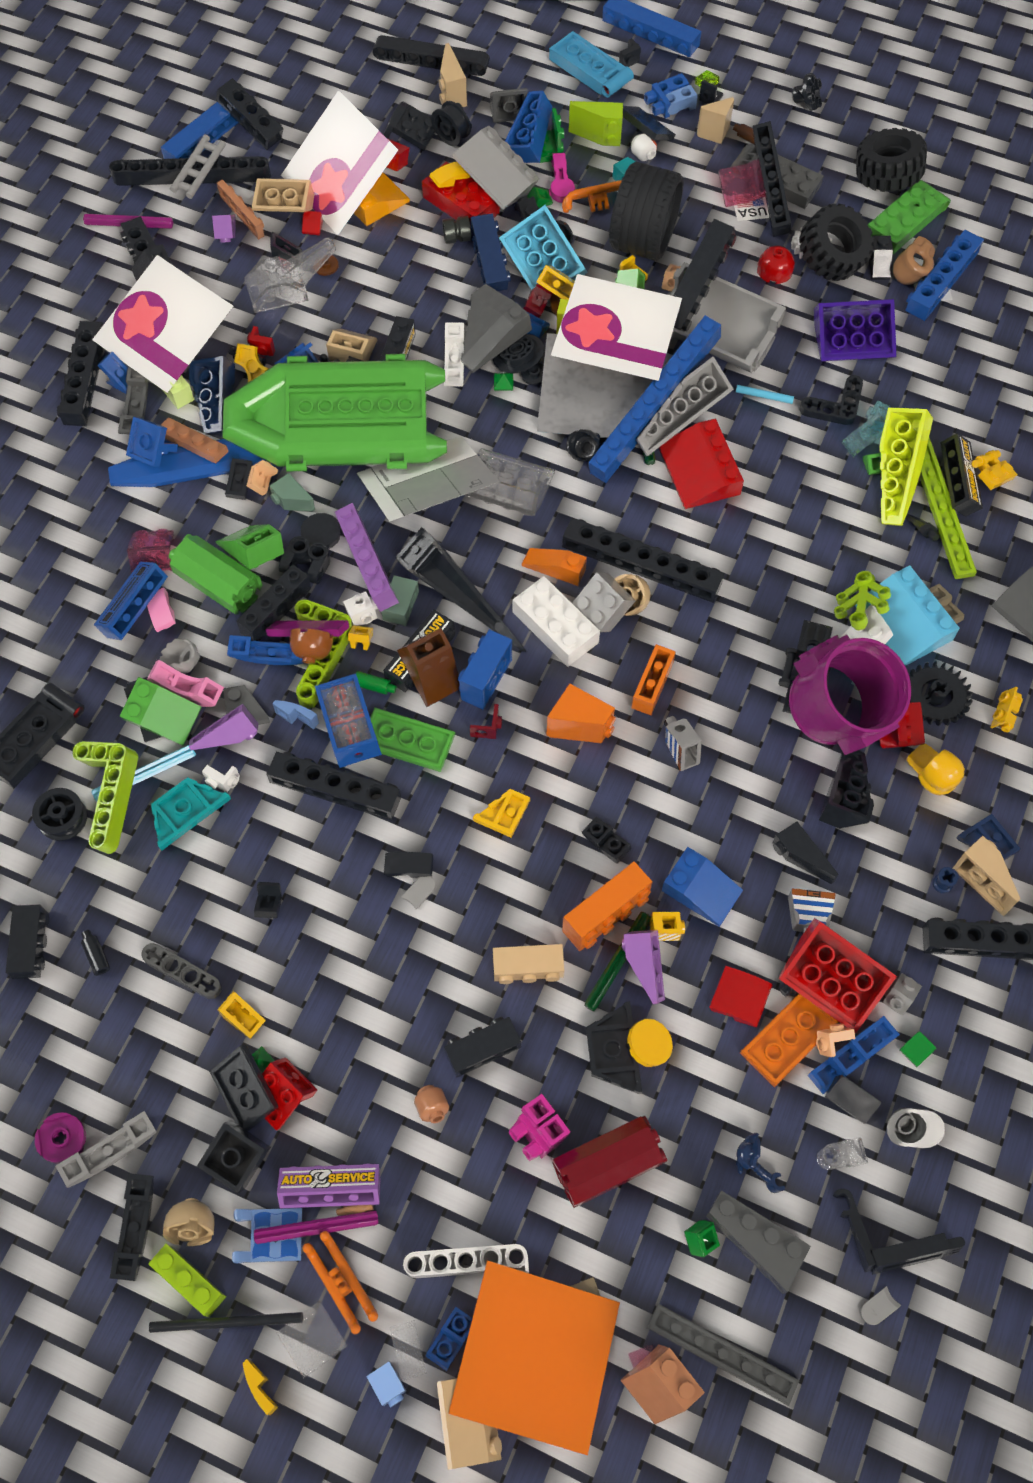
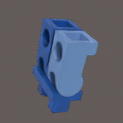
M683 73L658 84L657 82L652 84V90L644 93V101L647 105L654 103L651 106L654 116L662 114L664 118H668L670 115H674L686 108L690 111L696 109L697 93L689 85Z

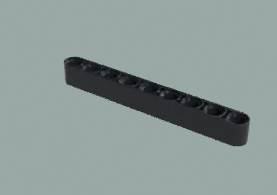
M262 156L218 157L202 184L217 183L221 180H224L225 183L256 182L257 179H270L271 173L268 159ZM189 158L115 160L110 163L109 169L114 183L119 186L173 184ZM195 162L192 169L201 171L204 164ZM187 175L183 182L192 184L196 178Z

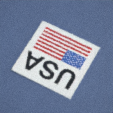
M764 192L731 195L738 221L769 218Z

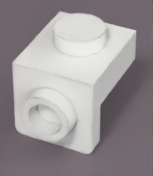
M208 765L202 771L206 779L205 783L208 786H211L213 789L218 787L226 793L237 785L240 777L237 768L234 766L229 769L226 775L221 774Z

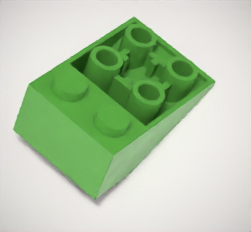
M269 524L251 525L216 541L218 546L249 570L257 568L259 565L284 554L281 533Z

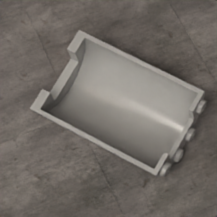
M684 262L680 269H676L673 279H675L674 289L671 294L667 295H674L690 264ZM716 277L709 285L710 289L707 296L702 298L698 313L693 315L689 330L683 332L674 328L672 337L684 342L706 315L721 324V338L709 354L750 373L755 372L765 359L776 338L775 334L777 333V328L781 326L786 307Z

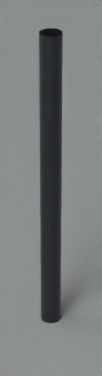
M303 1312L156 1321L149 1323V1332L303 1323Z

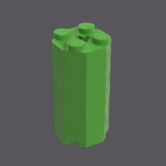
M187 534L183 541L170 551V566L174 574L235 615L239 614L238 611L245 613L257 601L258 595L255 593L257 589L261 591L262 588L260 577L199 536Z

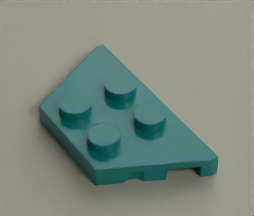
M187 777L151 803L158 838L157 844L160 850H164L231 800L230 795L226 792L216 791L211 786L199 784L197 781Z

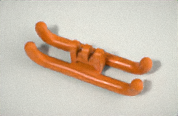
M622 180L569 192L562 202L563 212L568 213L572 209V200L588 197L591 212L596 211L595 204H597L598 211H601L602 202L604 208L609 209L607 193L618 191Z
M323 1231L320 1234V1239L328 1249L338 1268L335 1267L328 1271L310 1243L303 1245V1252L312 1263L351 1332L358 1334L361 1331V1326L344 1297L353 1291L371 1322H375L378 1319V1313L329 1232Z

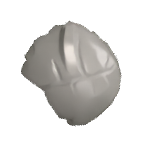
M174 639L171 643H167L166 648L161 651L163 656H160V661L186 674L196 666L200 654L196 645L188 639Z

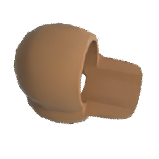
M918 236L897 257L893 265V274L898 282L904 285H912L917 283L923 276H927L933 269L935 248L929 240ZM915 253L922 256V266L915 261L913 257Z

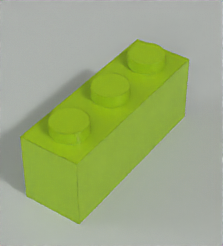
M167 1243L148 1263L203 1316L210 1317L227 1297L176 1249Z

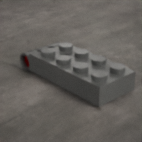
M747 144L730 166L729 173L734 178H739L764 190L756 148L753 144ZM778 155L786 200L805 209L820 189L824 175Z

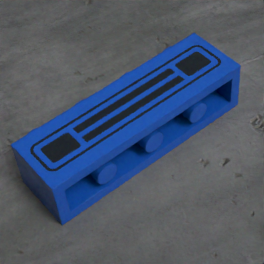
M140 561L94 623V626L106 638L122 640L168 576L156 563Z

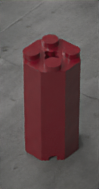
M644 1115L552 1159V1164L560 1184L565 1189L564 1192L573 1208H576L667 1162V1157L663 1149L658 1146L661 1140L655 1128L651 1129L650 1123Z

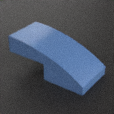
M275 700L272 703L275 713L291 724L297 718L312 729H315L319 724L317 714L301 705Z

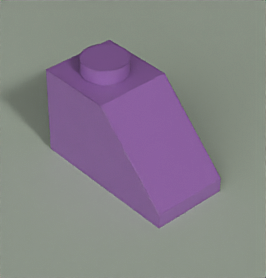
M212 216L214 238L220 239V242H231V238H235L236 216Z

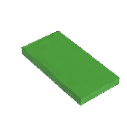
M374 707L370 719L381 754L438 772L442 771L455 737L454 731Z

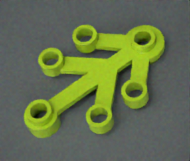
M861 571L856 574L855 584L836 595L837 603L840 605L834 609L837 619L845 618L848 615L847 610L857 604L856 612L852 613L849 617L851 626L855 630H863L867 627L866 602L875 606L879 614H885L890 610L888 601H886L891 597L890 588L876 583L875 577L870 571ZM868 589L877 592L879 598L868 593ZM859 590V593H858V594H856V595L853 596L851 599H849V596H851L852 594H854L855 592H857V591Z

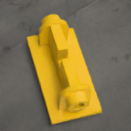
M1018 687L1006 690L999 696L997 709L992 716L991 728L1000 726L1004 732H1010L1014 728L1017 718L1014 714L1019 712L1023 701L1022 695L1017 693Z

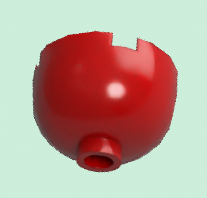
M769 247L759 258L757 273L760 278L770 283V280L776 281V284L787 282L792 277L794 271V257L785 247Z

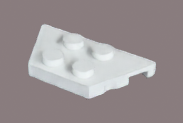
M871 604L865 610L868 619L867 627L863 630H855L850 626L841 636L843 637L847 634L850 640L869 638L886 644L893 636V633L883 617L877 612L876 607Z

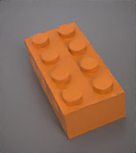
M635 861L566 914L563 917L562 932L579 951L584 948H591L597 942L596 938L601 934L607 935L614 929L616 922L626 920L632 914L631 910L636 906L640 908L648 902L652 880Z

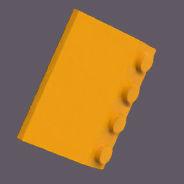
M382 172L354 214L368 226L410 202V198Z

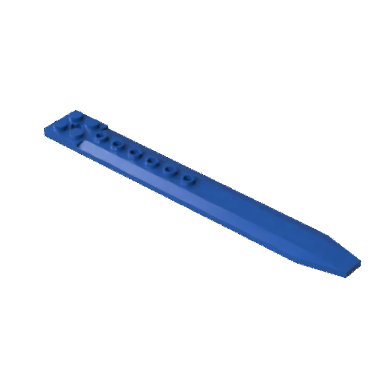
M225 439L216 441L226 445L228 453L216 464L183 447H178L177 452H168V455L162 454L160 467H154L131 458L108 467L111 486L156 487L229 474L232 458L249 460L253 462V465L264 459Z

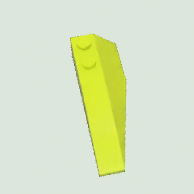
M888 408L880 441V470L882 476L881 520L884 525L902 526L908 513L921 473L933 417L927 409Z

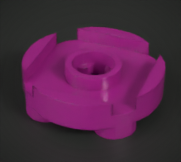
M64 1112L52 1114L43 1121L44 1123L40 1129H37L35 1134L36 1150L49 1162L59 1164L77 1152L81 1154L84 1150L86 1129L83 1123L71 1114ZM59 1132L67 1135L62 1144L55 1142V1138L59 1137Z

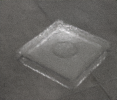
M321 1301L303 1313V1323L287 1324L276 1332L303 1378H306L348 1347Z

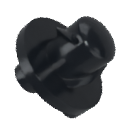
M813 73L806 74L803 79V85L795 86L792 90L793 101L796 104L805 102L810 111L820 108L822 106V99L820 97L821 79H817Z

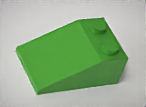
M138 677L120 717L124 721L184 746L202 707L163 687Z

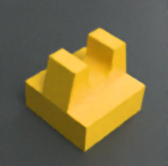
M353 625L348 633V641H350L351 648L355 649L357 642L363 643V650L369 649L373 637V628Z

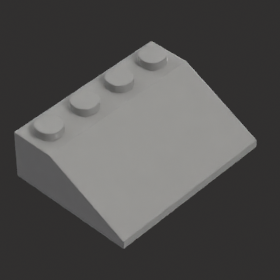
M490 126L481 129L452 154V157L503 210L518 199L526 196L539 180L535 171L529 168L523 162V159Z

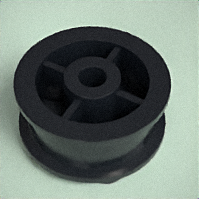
M446 101L441 109H436L431 115L432 126L436 134L444 143L450 146H457L461 138H466L471 133L472 124L460 103Z
M54 788L44 792L36 800L32 810V817L36 826L47 838L55 841H65L75 837L82 831L87 821V810L75 792L67 788Z

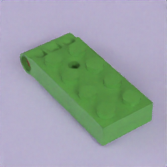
M920 180L868 224V227L872 230L871 237L891 236L894 254L941 212H944L949 206L951 199L923 180Z

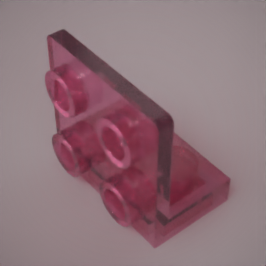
M759 159L744 165L719 170L725 207L757 201L765 197Z
M159 529L154 532L140 530L133 533L127 549L131 572L135 570L140 561L156 563L162 571L172 570L169 553L174 536L173 530Z

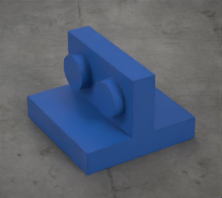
M133 417L126 456L154 467H160L162 454L168 455V452H177L178 444L165 440L166 427L140 417Z

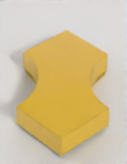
M237 343L234 363L241 365L245 369L249 383L269 368L264 367L259 361L257 347Z

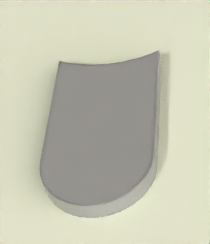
M430 876L419 877L401 898L409 901L416 910L434 891V879Z
M886 1286L861 1307V1317L867 1324L877 1325L901 1305L892 1298Z

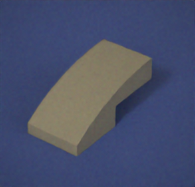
M940 584L929 588L956 624L964 620V614L951 602L952 595Z

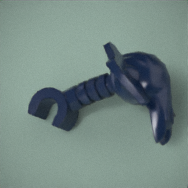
M759 1134L748 1135L739 1145L736 1152L738 1173L742 1174L743 1168L752 1169L766 1182V1186L771 1193L775 1194L785 1190V1186L779 1187L775 1183V1179L781 1177V1173L771 1174L760 1163H757L761 1154Z

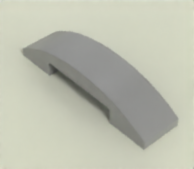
M145 1111L125 1122L123 1128L81 1154L77 1152L56 1165L55 1167L66 1187L69 1188L96 1175L150 1139L156 1133V1130Z

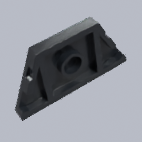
M627 1001L618 1009L609 1012L599 1021H595L586 1027L591 1076L631 1092L642 1094L639 1063L631 1056L629 1043L627 1044V1036L633 1026L631 1003Z

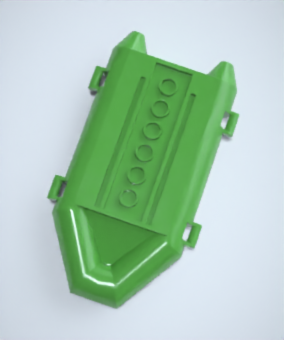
M386 354V361L308 362L307 356H287V363L275 364L224 399L223 438L275 466L286 467L287 472L307 471V466L387 464V469H407V464L429 463L447 453V440L427 431V391L446 382L445 369L426 360H406V354Z

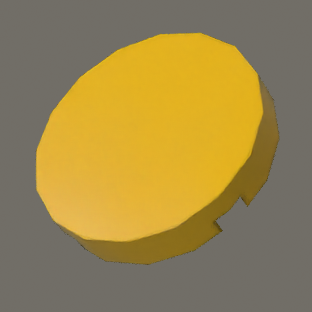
M644 1019L635 1023L629 1030L627 1036V1044L629 1043L630 1046L629 1051L639 1064L645 1067H656L669 1059L673 1049L672 1038L662 1023L654 1019Z

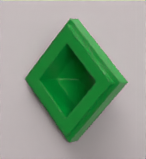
M494 373V391H513V374Z
M262 1046L252 1054L261 1073L265 1071L271 1062L275 1061Z

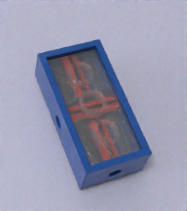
M352 674L315 686L339 768L382 755L357 675Z

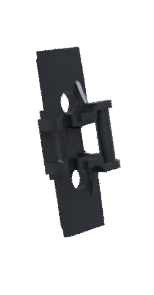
M804 620L797 649H786V662L782 678L778 682L780 686L788 688L783 712L791 714L789 694L792 683L796 678L791 676L795 659L801 660L799 655L807 651V646L813 645L816 647L830 639L833 627ZM831 667L828 668L827 681Z

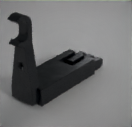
M838 1189L833 1195L836 1198L843 1196L847 1200L849 1210H843L840 1217L848 1218L864 1272L871 1271L872 1275L944 1258L945 1256L959 1253L965 1245V1240L962 1237L947 1239L945 1233L873 1250L852 1193L847 1189Z

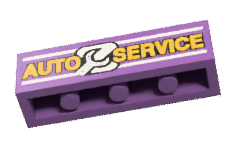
M379 1164L280 1168L277 1188L279 1207L302 1208L380 1204L381 1178Z

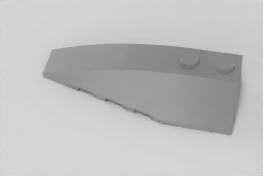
M714 357L709 358L682 379L637 437L636 441L646 456L650 455L734 390Z

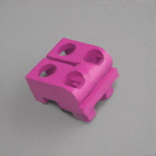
M540 1094L522 1107L521 1111L523 1113L519 1115L516 1123L508 1132L515 1142L524 1136L529 1141V1144L522 1149L528 1161L539 1156L542 1159L558 1147L570 1134V1130L558 1114L553 1116L555 1110L543 1094Z

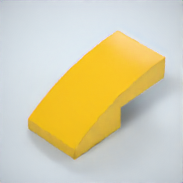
M453 162L430 173L429 177L439 188L454 186L455 180L470 178V175L458 162Z
M246 1359L243 1362V1368L249 1388L266 1415H271L278 1406L261 1388L268 1378L251 1360Z

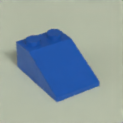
M687 847L664 881L662 892L720 927L743 892V889L710 860Z

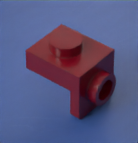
M537 283L531 290L523 309L540 318L553 293Z

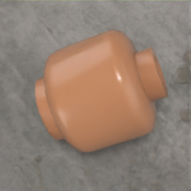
M427 1085L417 1092L414 1104L422 1121L431 1123L442 1121L449 1110V1104L443 1090L434 1085Z

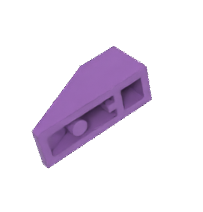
M241 704L191 738L189 748L197 750L241 743L245 739L250 740L257 734L258 722L247 708Z
M658 930L631 931L624 934L622 948L653 1004L664 1001L665 993Z

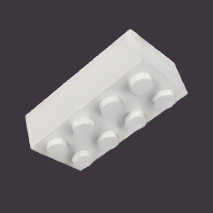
M544 576L513 599V613L567 667L599 643L600 630Z

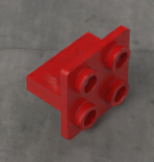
M910 703L904 717L898 722L900 727L880 738V747L882 749L924 745L925 736L921 703Z

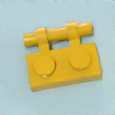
M999 450L988 451L985 455L977 456L972 461V467L978 468L981 471L978 476L990 490L1013 480L1018 475L1006 460L1002 462L998 460L1001 456Z

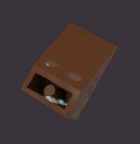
M442 628L434 630L397 650L426 707L459 690V674L454 655Z

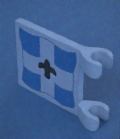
M302 1208L236 1209L234 1211L235 1221H251V1250L234 1251L232 1253L233 1263L301 1261L302 1237L256 1244L254 1241V1230L302 1222Z

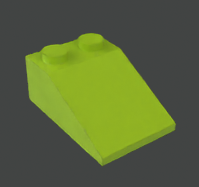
M570 101V133L602 146H620L623 103Z

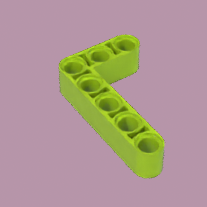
M304 599L295 604V613L298 621L322 620L326 618L327 620H348L349 628L340 637H333V642L338 643L332 645L330 653L324 658L329 659V661L321 662L322 660H315V664H309L297 686L296 695L299 704L310 709L315 707L319 701L315 686L329 681L349 643L348 633L352 628L350 616L343 612ZM317 676L320 677V678L317 679V680H313V679H312V678L317 677ZM305 694H311L309 697H303Z
M82 741L74 746L73 757L91 767H105L89 835V845L101 852L112 854L119 845L137 767L138 754L135 750L120 743Z

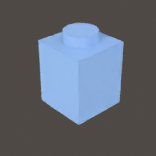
M390 1361L366 1376L382 1406L389 1404L391 1408L404 1399L402 1394L406 1392V1389Z

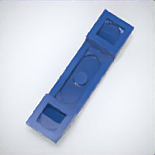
M229 636L227 656L267 665L306 664L302 662V658L297 657L292 652L288 643L251 641V637Z

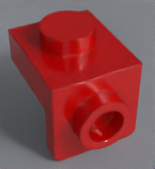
M253 326L252 331L248 333L247 343L258 348L257 354L273 356L275 353L273 338L260 336L258 327Z

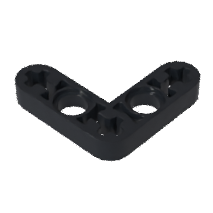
M851 375L846 379L841 403L805 397L800 404V413L806 417L833 423L852 424L859 406L863 387L862 378L857 375ZM852 384H855V390H851ZM851 397L855 402L849 403L846 401V398ZM829 408L833 413L827 414L823 409ZM846 410H850L849 417L845 416Z

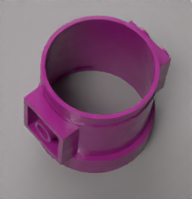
M847 634L841 638L835 635L799 655L801 660L794 663L799 674L794 679L790 689L789 705L795 723L810 739L827 745L839 744L844 755L869 746L900 727L898 722L904 717L910 704L911 682L904 663L887 645L869 638L850 640ZM829 667L846 674L859 691L862 701V715L858 726L847 721L836 710L830 699L827 688V672Z

